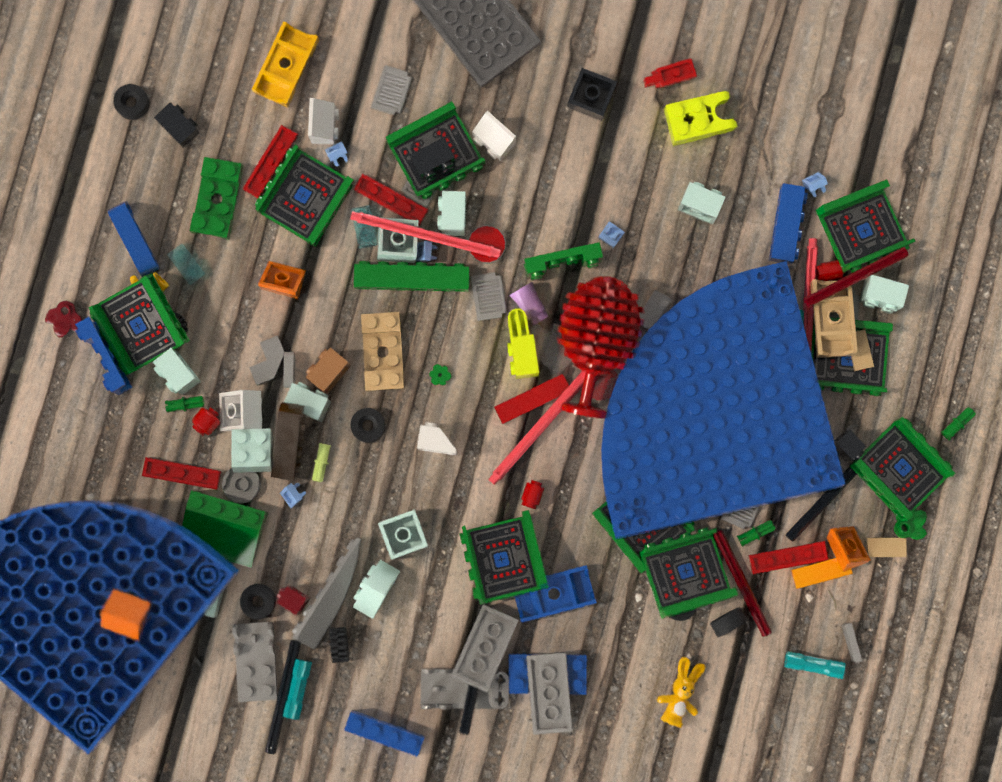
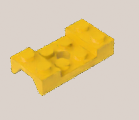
M283 21L252 87V91L288 108L305 66L319 42L318 36L304 33ZM283 59H288L291 63L289 67L282 68L280 62Z

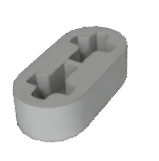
M295 352L284 353V388H290L292 383L295 384Z
M496 671L489 687L488 699L492 707L502 709L508 704L509 678L505 672ZM499 677L503 679L502 682L499 683L495 681L496 678ZM498 696L502 698V701L495 702V698H498Z

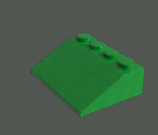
M191 491L182 527L206 542L229 562L252 568L268 512Z

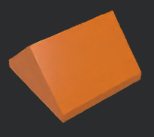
M269 261L258 286L265 291L298 299L306 270Z
M854 526L830 529L827 540L843 572L871 561Z
M114 589L101 611V627L139 640L151 602Z

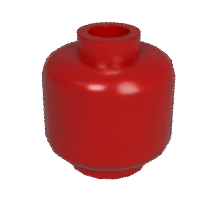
M211 407L209 410L201 408L192 418V427L202 436L205 434L211 435L220 425V420L217 418L219 413Z

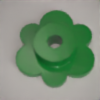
M436 364L433 366V371L429 373V376L432 377L431 382L433 385L440 384L444 386L446 381L451 379V373L448 372L447 366L441 367V365Z

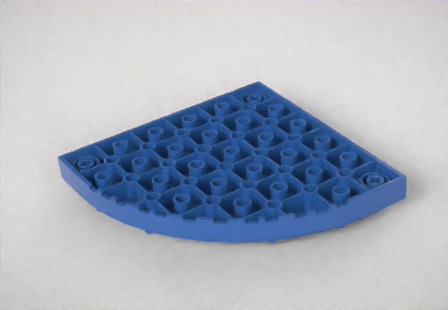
M787 261L724 277L702 287L681 300L661 316L639 341V348H634L632 351L637 353L634 359H627L624 368L617 378L606 412L601 448L602 479L615 540L832 490L845 485Z
M95 500L66 501L39 506L0 520V680L89 755L100 745L238 574L239 570L210 545L186 528L150 511L121 503ZM114 589L151 602L139 640L101 627V611Z

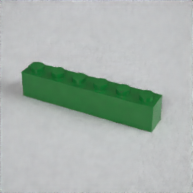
M359 261V264H354V288L361 290L469 292L470 269L463 263H455L454 266H447L446 263H435V266H427L428 263L417 262L416 265H408V262H397V265H389V262L380 261L378 264H370L369 261Z

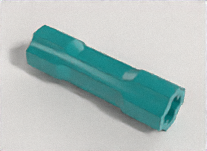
M787 651L784 667L843 679L846 663Z
M302 659L295 660L292 682L283 717L294 720L300 719L312 662Z

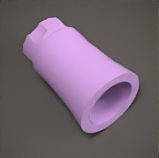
M533 282L509 295L519 308L526 313L527 320L530 319L532 326L549 317L546 311H544L545 307L535 290Z

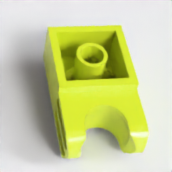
M722 91L667 104L664 112L673 146L734 131L738 127L734 119L723 120L715 113L717 106L727 103L730 98L729 92ZM685 118H689L691 120V123L688 124L687 121L684 122Z
M513 309L508 314L510 343H507L508 355L513 357V362H510L511 375H515L516 379L539 376L534 334L529 335L527 315L522 309Z

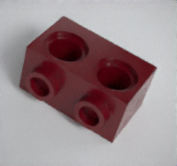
M292 585L282 587L276 596L279 598L276 603L294 615L301 614L310 600V597Z

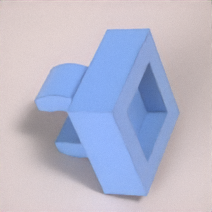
M342 142L325 149L330 161H333L335 166H339L337 162L339 157H343L345 162L348 161L347 151Z
M817 172L802 180L804 187L814 197L817 196L815 193L816 189L820 188L823 193L826 192L825 185L828 183L826 177L821 173Z
M609 221L598 238L614 249L625 232Z
M430 241L418 242L415 262L436 260L437 257L432 256L431 252L436 250L437 246L432 245Z
M291 483L280 492L290 508L297 505L306 494L305 491L299 493L296 490L300 486L299 483L294 485Z

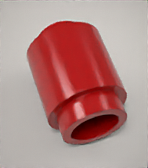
M838 260L823 262L816 266V275L820 281L841 279L843 274H845Z
M531 480V483L527 482L521 498L523 500L521 505L536 510L545 488L541 487L543 483Z

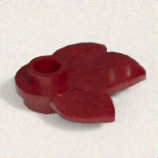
M66 300L60 302L56 308L50 309L45 317V322L53 324L54 333L59 338L65 336L70 329L76 332L78 328L75 324L82 321V317L76 313L74 304ZM63 307L68 309L67 314L63 312Z

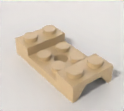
M812 279L810 283L811 294L836 281ZM851 285L813 305L816 331V358L855 356L858 353ZM831 312L838 313L839 320L832 321L829 318V314Z
M400 313L361 314L365 391L405 389ZM381 347H385L389 351L388 355L384 358L378 356V350Z

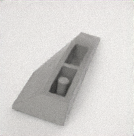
M357 537L356 540L352 539L346 548L348 549L345 557L342 555L336 564L338 566L334 573L331 572L326 579V586L324 589L321 588L315 597L317 600L313 606L309 605L303 613V616H305L303 622H298L292 631L295 633L293 639L313 649L317 648L346 598L358 562L362 539Z

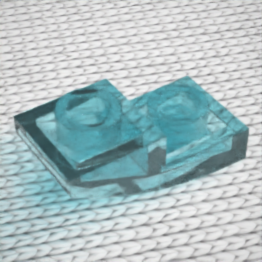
M370 205L351 209V212H363L372 215ZM353 220L358 248L377 246L374 226L357 223V221Z
M183 243L167 254L189 285L205 275Z

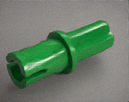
M198 396L166 400V412L180 410L187 412V409L204 407V398Z
M967 407L959 416L952 419L953 421L941 431V434L950 441L961 429H965L964 426L976 413L973 409Z
M769 520L757 527L752 526V529L737 535V538L743 547L756 539L759 541L760 537L775 531V526Z

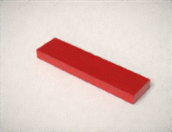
M281 124L244 185V191L256 198L263 195L267 183L272 180L277 167L283 162L287 151L298 137L297 133Z
M363 173L353 189L355 192L404 219L419 220V227L429 212V209Z
M561 374L494 408L501 423L505 424L558 398L569 385L564 375Z
M145 457L142 476L218 490L222 471Z
M825 541L748 555L752 574L829 560Z

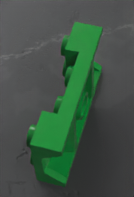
M204 157L195 213L193 212L190 226L192 234L217 236L225 240L230 239L243 172V165L241 163ZM221 195V203L214 204L212 202L213 196Z
M600 242L525 258L524 268L527 279L531 278L532 281L543 279V275H546V267L555 269L559 268V264L563 263L574 265L578 263V260H581L582 266H587L588 269L598 267V264L603 259Z

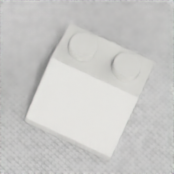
M310 98L308 137L311 143L335 145V139H338V128H335V122L339 120V109H336L335 103Z
M488 111L472 131L474 142L480 147L482 145L488 149L487 153L493 159L498 158L501 161L516 145V136Z
M239 390L219 393L220 431L262 429L261 391Z
M425 422V426L420 425L418 450L457 456L456 449L442 430L437 427V424Z

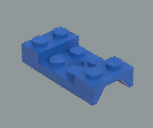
M90 317L76 323L75 325L78 328L76 334L79 339L92 345L94 351L102 357L100 362L103 368L109 371L103 374L105 380L102 381L107 391L120 395L133 388L126 374L120 370L117 358L111 354L107 340L101 336L98 324L92 322Z
M587 565L547 575L548 588L515 596L521 623L596 603ZM552 588H556L560 592L559 597L555 600L550 599L548 596V592Z
M509 653V694L530 693L527 655L538 654ZM566 654L569 694L586 695L587 655Z

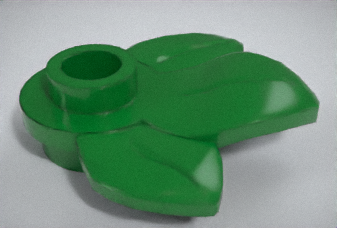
M915 510L912 513L914 516L905 522H901L896 516L895 534L902 539L910 537L914 540H920L924 538L927 532L922 526L927 519L926 512ZM902 525L907 528L906 532L902 530Z

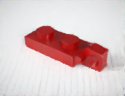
M692 58L656 68L655 71L651 72L652 76L644 78L643 83L645 88L654 85L656 88H663L697 78Z

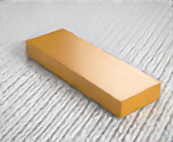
M836 558L791 570L796 589L853 574L852 569L843 572Z

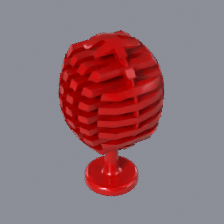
M599 276L591 278L593 280L586 283L579 282L578 290L575 293L568 292L565 298L570 300L568 303H563L562 309L565 311L560 316L561 326H558V332L561 333L562 338L557 337L558 344L563 345L565 348L564 356L569 358L575 364V367L585 372L580 402H563L561 410L577 415L605 419L606 411L604 409L591 406L597 375L610 373L615 368L623 369L625 366L624 360L626 358L634 359L637 353L631 351L633 348H639L640 342L637 341V338L641 337L642 331L639 329L640 325L644 324V319L640 318L639 313L645 314L644 307L638 306L636 302L638 294L632 293L624 282L609 276Z

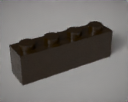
M281 402L277 411L271 477L294 481L296 474H300L301 463H298V460L302 457L303 447L300 446V442H303L305 435L302 425L305 426L307 414H304V406Z

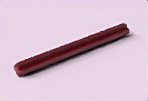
M902 247L803 299L805 305L811 307L906 258L909 255L907 249Z
M718 530L713 535L761 635L766 637L772 631L723 530Z

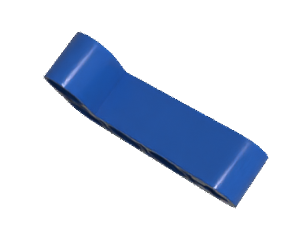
M124 201L110 208L108 214L140 275L144 277L159 270L160 267L134 219L133 211L128 202Z

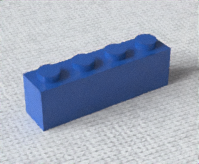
M785 183L780 186L769 261L779 263L787 261V264H792L794 260L798 259L799 249L796 246L797 241L801 240L802 230H799L800 222L803 223L805 211H802L803 204H806L808 196L803 186Z
M354 710L350 712L344 731L417 757L425 738L424 735Z

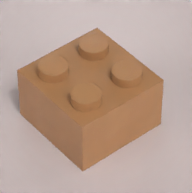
M332 348L323 350L318 357L320 359L316 365L312 364L306 371L308 374L306 378L327 395L351 367L349 362Z

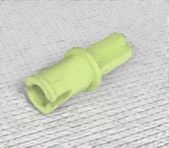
M319 443L317 457L314 460L313 481L323 482L326 465H329L327 461L331 445Z

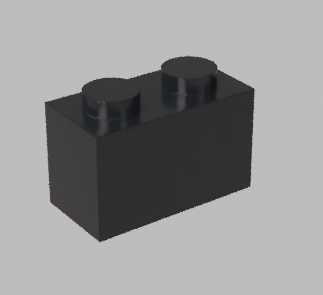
M170 102L154 118L184 148L199 134V131L196 129L198 125L191 117L187 119L183 115L185 111L178 104L174 106Z
M851 430L843 432L834 440L837 453L845 461L858 460L865 453L863 450L867 447Z

